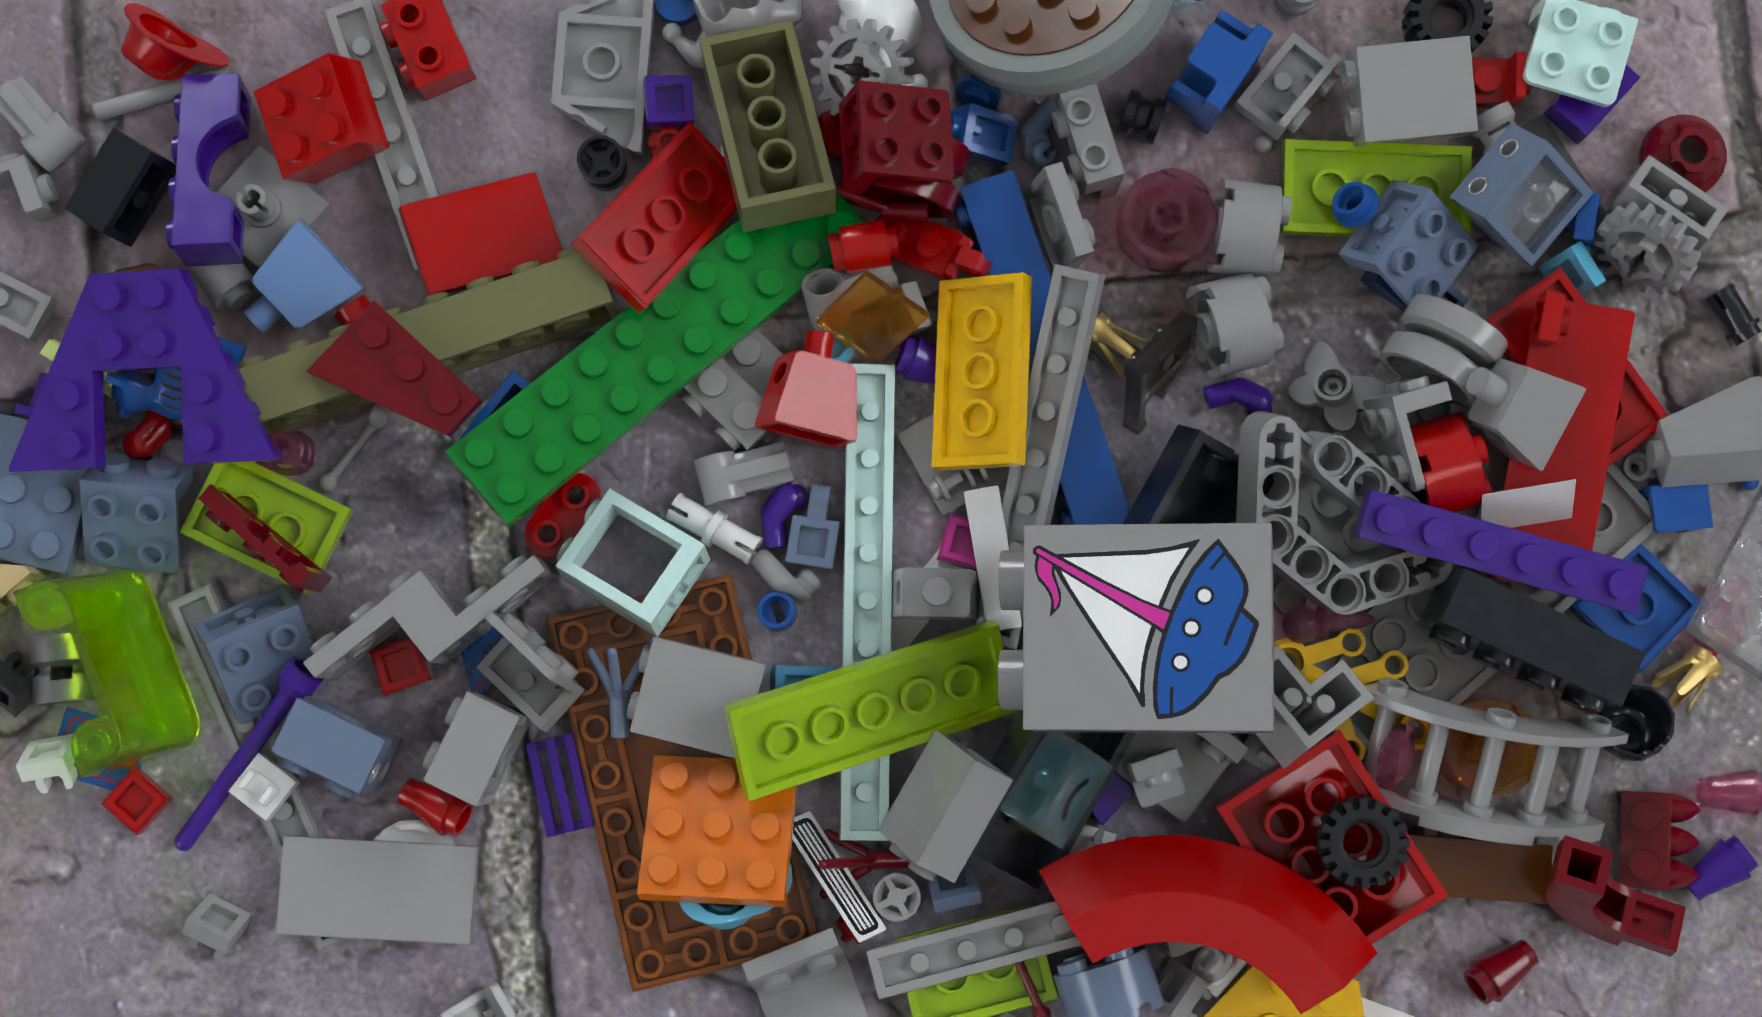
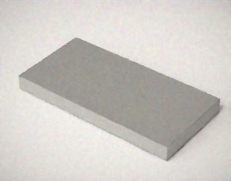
M283 836L276 934L470 945L473 942L479 846Z

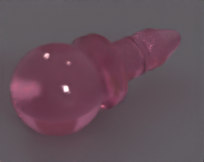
M1298 605L1290 608L1285 613L1282 619V629L1289 640L1304 644L1312 641L1316 636L1321 640L1327 639L1329 631L1335 632L1346 631L1348 628L1351 630L1363 628L1374 622V616L1359 611L1347 615L1335 612L1328 614L1327 610L1320 606L1314 611L1308 606Z

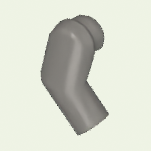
M763 549L756 553L750 562L751 566L773 590L784 592L799 601L809 600L812 598L810 594L820 588V580L809 568H802L793 577L768 549Z

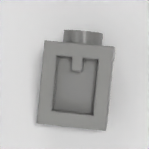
M1168 747L1124 763L1138 803L1143 808L1185 793V787L1178 768L1183 767L1177 748Z

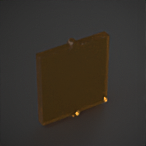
M866 270L817 317L816 324L841 339L844 347H853L879 364L928 319L929 312L903 295L901 288H893Z

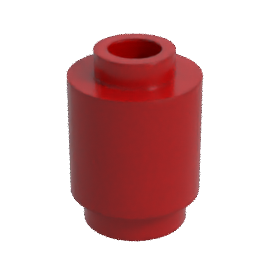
M883 219L839 227V232L828 234L835 271L847 269V273L850 274L892 266L891 256L900 254L895 227L885 228Z

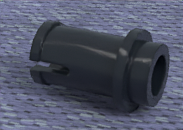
M1733 283L1705 299L1727 330L1726 340L1732 338L1736 346L1762 332L1757 324L1761 319L1759 317L1753 318Z

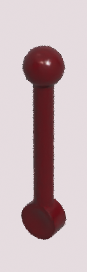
M1024 961L1014 963L1034 1007L1033 1017H1051V1010L1042 1004Z

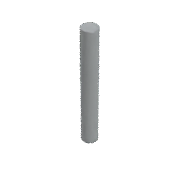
M228 65L195 75L233 73ZM182 78L93 103L94 114L98 121H103L174 101L175 95L181 94Z

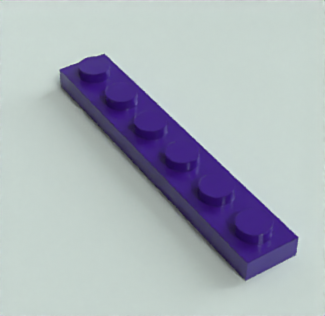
M1366 489L1353 535L1364 540L1632 614L1637 612L1649 567L1373 489Z

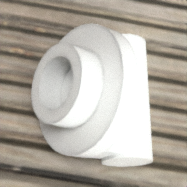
M1204 946L1193 960L1192 972L1208 982L1209 986L1207 989L1213 996L1218 998L1247 962L1227 952Z

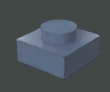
M967 863L955 883L939 875L935 877L934 881L928 880L935 913L982 903L975 869Z

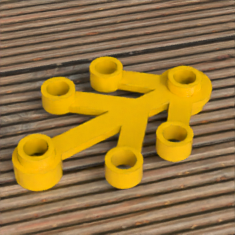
M1347 628L1338 632L1334 638L1304 646L1295 639H1279L1274 641V648L1279 646L1284 653L1291 655L1296 668L1311 684L1325 673V671L1312 664L1337 655L1345 657L1358 656L1366 647V638L1360 630ZM1348 633L1353 634L1358 640V646L1352 652L1347 651L1342 644L1344 636ZM1393 650L1382 653L1378 660L1350 669L1363 684H1367L1381 678H1402L1409 669V662L1402 652ZM1390 656H1395L1400 661V669L1396 674L1389 673L1385 668V662ZM1369 702L1359 712L1375 720L1378 705ZM1397 712L1393 730H1395L1396 738L1404 747L1420 750L1425 747L1430 723ZM1349 718L1333 731L1341 730L1347 741L1355 743L1357 747L1356 755L1361 761L1365 755V745L1356 736L1351 718ZM1411 721H1416L1421 726V734L1416 739H1411L1406 733V727Z

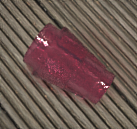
M291 430L269 437L275 450H279L281 453L283 448H286L289 444V451L283 456V460L271 461L272 466L277 472L287 477H298L307 473L312 468L317 455L316 446L307 434Z
M1754 768L1707 778H1698L1696 782L1697 804L1699 807L1758 816L1759 812H1762V773H1758Z

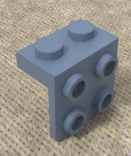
M123 453L106 454V468L88 469L80 478L84 555L86 561L92 565L165 573L176 572L182 563L179 502L194 482L193 465L176 463L175 460L170 458L143 460L129 458Z

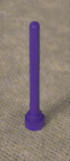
M292 657L280 673L281 681L278 684L281 690L175 837L174 844L178 850L188 851L193 847L230 795V792H228L255 756L260 753L290 711L296 699L312 696L324 679L314 678L303 664L305 660Z

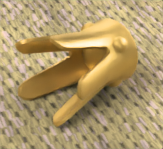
M1102 312L1096 318L1089 349L1094 350L1111 372L1119 378L1124 375V368L1107 346L1127 358H1133L1142 354V349L1122 334L1148 343L1149 340L1117 327Z
M1694 645L1689 652L1685 653L1683 659L1656 673V677L1650 684L1658 687L1688 672L1677 685L1676 691L1669 699V704L1672 708L1678 707L1700 685L1686 709V712L1689 713L1705 685L1710 680L1717 678L1723 671L1720 663L1714 657L1719 653V649H1715L1710 653L1704 647Z

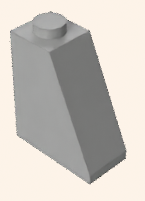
M1761 376L1750 377L1659 420L1654 439L1647 443L1646 455L1649 467L1657 471L1662 488L1762 480Z

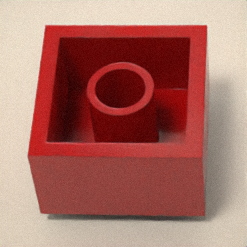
M327 53L253 91L282 179L316 184L390 148L360 60Z

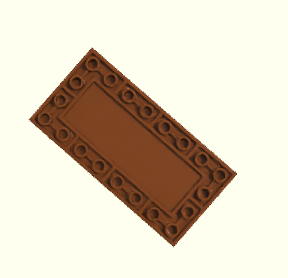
M732 574L695 582L659 637L752 660ZM648 594L632 597V599L642 604ZM605 605L546 618L554 653H559L579 671L574 679L585 689L567 711L632 992L742 966L745 962L817 934L797 846L793 840L790 857L792 883L787 893L786 907H773L762 914L750 917L743 925L733 929H717L695 921L682 911L679 902L639 899L637 888L654 755L710 758L732 757L630 732L629 737L612 738L609 695L594 670L586 651L589 648H593L610 675L607 651L609 648H615L617 650L623 686L651 633ZM644 673L640 674L629 695V701L634 691L640 692Z

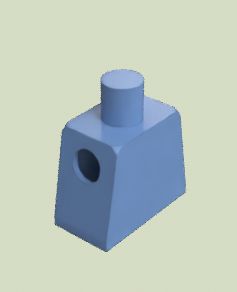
M301 218L291 227L250 281L263 295L246 309L244 313L263 333L282 316L298 330L358 293L364 284Z

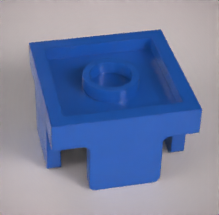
M1221 10L1214 23L1209 25L1189 55L1187 66L1179 78L1173 81L1165 95V99L1195 119L1192 125L1208 135L1258 60L1273 32L1259 23L1256 24L1254 29L1250 28L1226 11Z

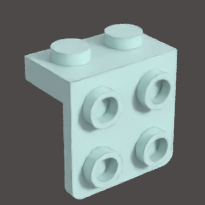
M1540 0L1532 9L1528 26L1535 27L1536 30L1523 72L1524 81L1529 85L1601 107L1610 106L1617 98L1639 19L1622 14L1612 8L1598 7L1578 0Z

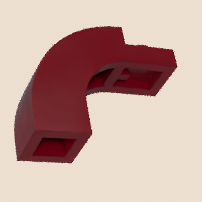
M1565 835L1557 845L1546 890V900L1553 911L1572 926L1610 944L1618 946L1622 941L1670 957L1675 954L1678 948L1686 907L1634 890L1617 882L1608 875L1614 851Z

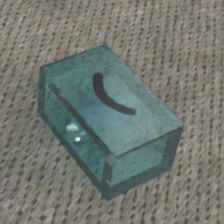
M1047 732L999 810L1062 849L1113 765L1062 732Z

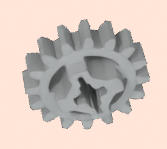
M848 19L846 24L847 32L839 26H832L830 33L834 40L832 42L826 40H819L817 42V46L824 54L822 58H812L810 60V64L820 68V75L814 76L810 81L811 84L823 85L824 91L820 93L817 99L819 102L830 100L834 102L831 108L832 115L839 116V103L858 80L897 85L914 83L912 76L904 74V67L913 64L914 58L901 56L900 51L905 48L907 42L905 39L893 42L890 40L894 31L892 26L885 25L877 32V20L866 19L863 29H861L857 19ZM857 39V42H853L851 52L844 57H837L839 51L847 43ZM880 46L887 53L891 67L887 66L879 55ZM863 64L864 67L869 68L872 72L879 73L880 76L861 78V75L854 73V70L846 69L845 66ZM834 75L838 76L844 85V95L837 87Z
M1630 202L1626 209L1619 205L1616 206L1610 215H1606L1597 228L1598 236L1594 240V245L1602 248L1597 255L1598 260L1611 263L1607 270L1609 274L1619 272L1620 276L1623 277L1622 284L1627 286L1631 282H1636L1640 292L1643 293L1651 286L1659 295H1663L1667 288L1677 292L1683 283H1688L1698 267L1696 263L1701 257V252L1693 249L1698 242L1697 237L1685 236L1684 231L1688 227L1685 222L1675 225L1671 220L1672 212L1666 211L1663 215L1656 214L1654 204L1650 203L1644 211L1640 210L1635 202Z

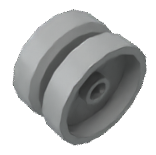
M1415 295L1401 316V321L1406 331H1395L1391 334L1380 353L1382 362L1402 379L1428 375L1430 383L1447 381L1452 400L1446 402L1459 406H1472L1476 397L1466 390L1468 377L1475 369L1480 367L1491 370L1495 362L1501 359L1508 347L1507 340L1483 318L1459 305L1431 295Z

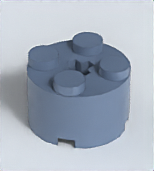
M1146 945L1124 949L1095 963H1092L1085 950L1064 957V963L1057 966L1058 972L1053 975L1067 1017H1141L1138 1009L1139 1006L1150 1002L1154 1011L1165 1003Z

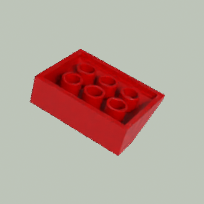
M1338 729L1324 737L1285 769L1278 763L1245 782L1212 805L1239 846L1266 855L1310 880L1332 898L1360 927L1370 943L1374 944L1448 897V894L1407 831H1405L1406 836L1410 839V848L1407 847L1405 853L1408 856L1406 864L1401 863L1398 868L1400 873L1395 878L1391 876L1386 879L1387 884L1382 886L1371 885L1367 889H1361L1355 885L1352 887L1334 877L1324 867L1321 857L1316 851L1317 837L1315 833L1316 827L1320 828L1321 816L1324 812L1327 814L1332 809V804L1337 801L1343 802L1346 800V797L1366 796L1381 801L1390 807L1341 730ZM1369 823L1352 825L1346 831L1343 838L1345 852L1350 858L1358 861H1365L1374 857L1381 845L1378 830Z

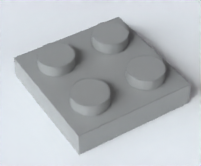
M1059 162L1044 167L1024 192L1052 274L1055 264L1078 268L1094 252L1093 246L1095 245V235L1091 223L1088 219L1082 218L1077 204L1079 200L1077 183L1071 174H1066L1063 163Z

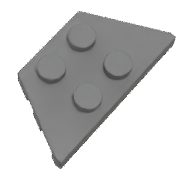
M594 0L589 4H577L558 13L551 96L553 108L595 133L616 140L621 148L629 153L643 157L646 120L643 80L645 76H649L655 9L654 0Z

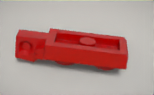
M890 221L885 224V228L895 227L900 254L891 256V260L942 280L956 279L960 271L974 277L987 276L992 262L984 258L983 253L971 249L974 243L971 238L956 230L931 221Z

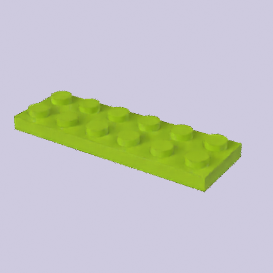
M989 620L723 705L743 795L748 801H752L929 742L935 730L945 735H950L1015 713V710H1001L999 705L998 663L1000 652L1004 650L999 625Z

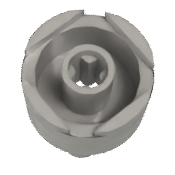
M1222 178L1218 187L1227 188L1224 199L1215 198L1212 208L1207 250L1215 251L1216 254L1215 263L1206 262L1207 272L1232 276L1250 273L1254 277L1264 276L1266 279L1270 272L1279 273L1284 257V245L1277 244L1280 225H1288L1292 198L1282 196V189L1277 185Z
M1250 273L1237 274L1193 285L1188 288L1186 300L1194 298V310L1186 312L1188 333L1199 363L1208 361L1213 368L1206 372L1209 377L1216 378L1271 363L1274 352L1283 349V332L1280 325L1272 320L1268 305L1271 302V289L1264 276L1254 277Z

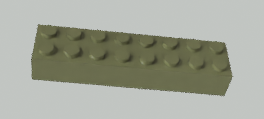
M574 247L560 251L557 254V260L540 265L539 261L520 264L511 270L513 275L496 281L492 276L476 279L466 285L467 291L450 297L447 292L427 296L420 301L421 306L406 312H403L402 308L386 310L389 315L454 375L608 323L621 313L612 286ZM351 324L331 330L329 332L330 338L313 344L308 339L296 341L283 347L284 354L266 359L264 355H259L237 363V367L246 383L245 392L251 401L256 402L261 412L258 417L270 439L374 403L306 372Z

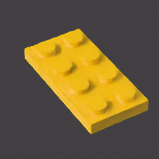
M1021 272L939 281L931 468L943 471L1025 466L1032 276Z

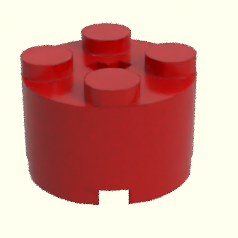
M1461 411L1410 426L1425 480V489L1411 492L1420 503L1455 513L1482 505V494L1493 493L1482 468V464L1488 462V451L1481 435L1471 436L1463 413Z

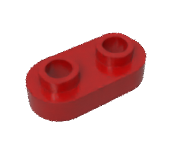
M577 473L542 502L528 521L524 531L525 542L534 554L545 559H555L564 542L570 537H576L585 524L584 517L590 505L598 498L602 500V492L596 481L586 474ZM574 488H582L585 493L584 500L577 505L571 504L568 500L569 492ZM545 526H553L556 530V537L552 542L544 543L540 538V531Z

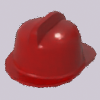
M128 3L124 7V12L130 21V25L121 46V52L126 59L147 75L157 80L170 81L181 78L197 62L216 67H225L230 63L228 56L219 48L181 29L162 14L137 3Z

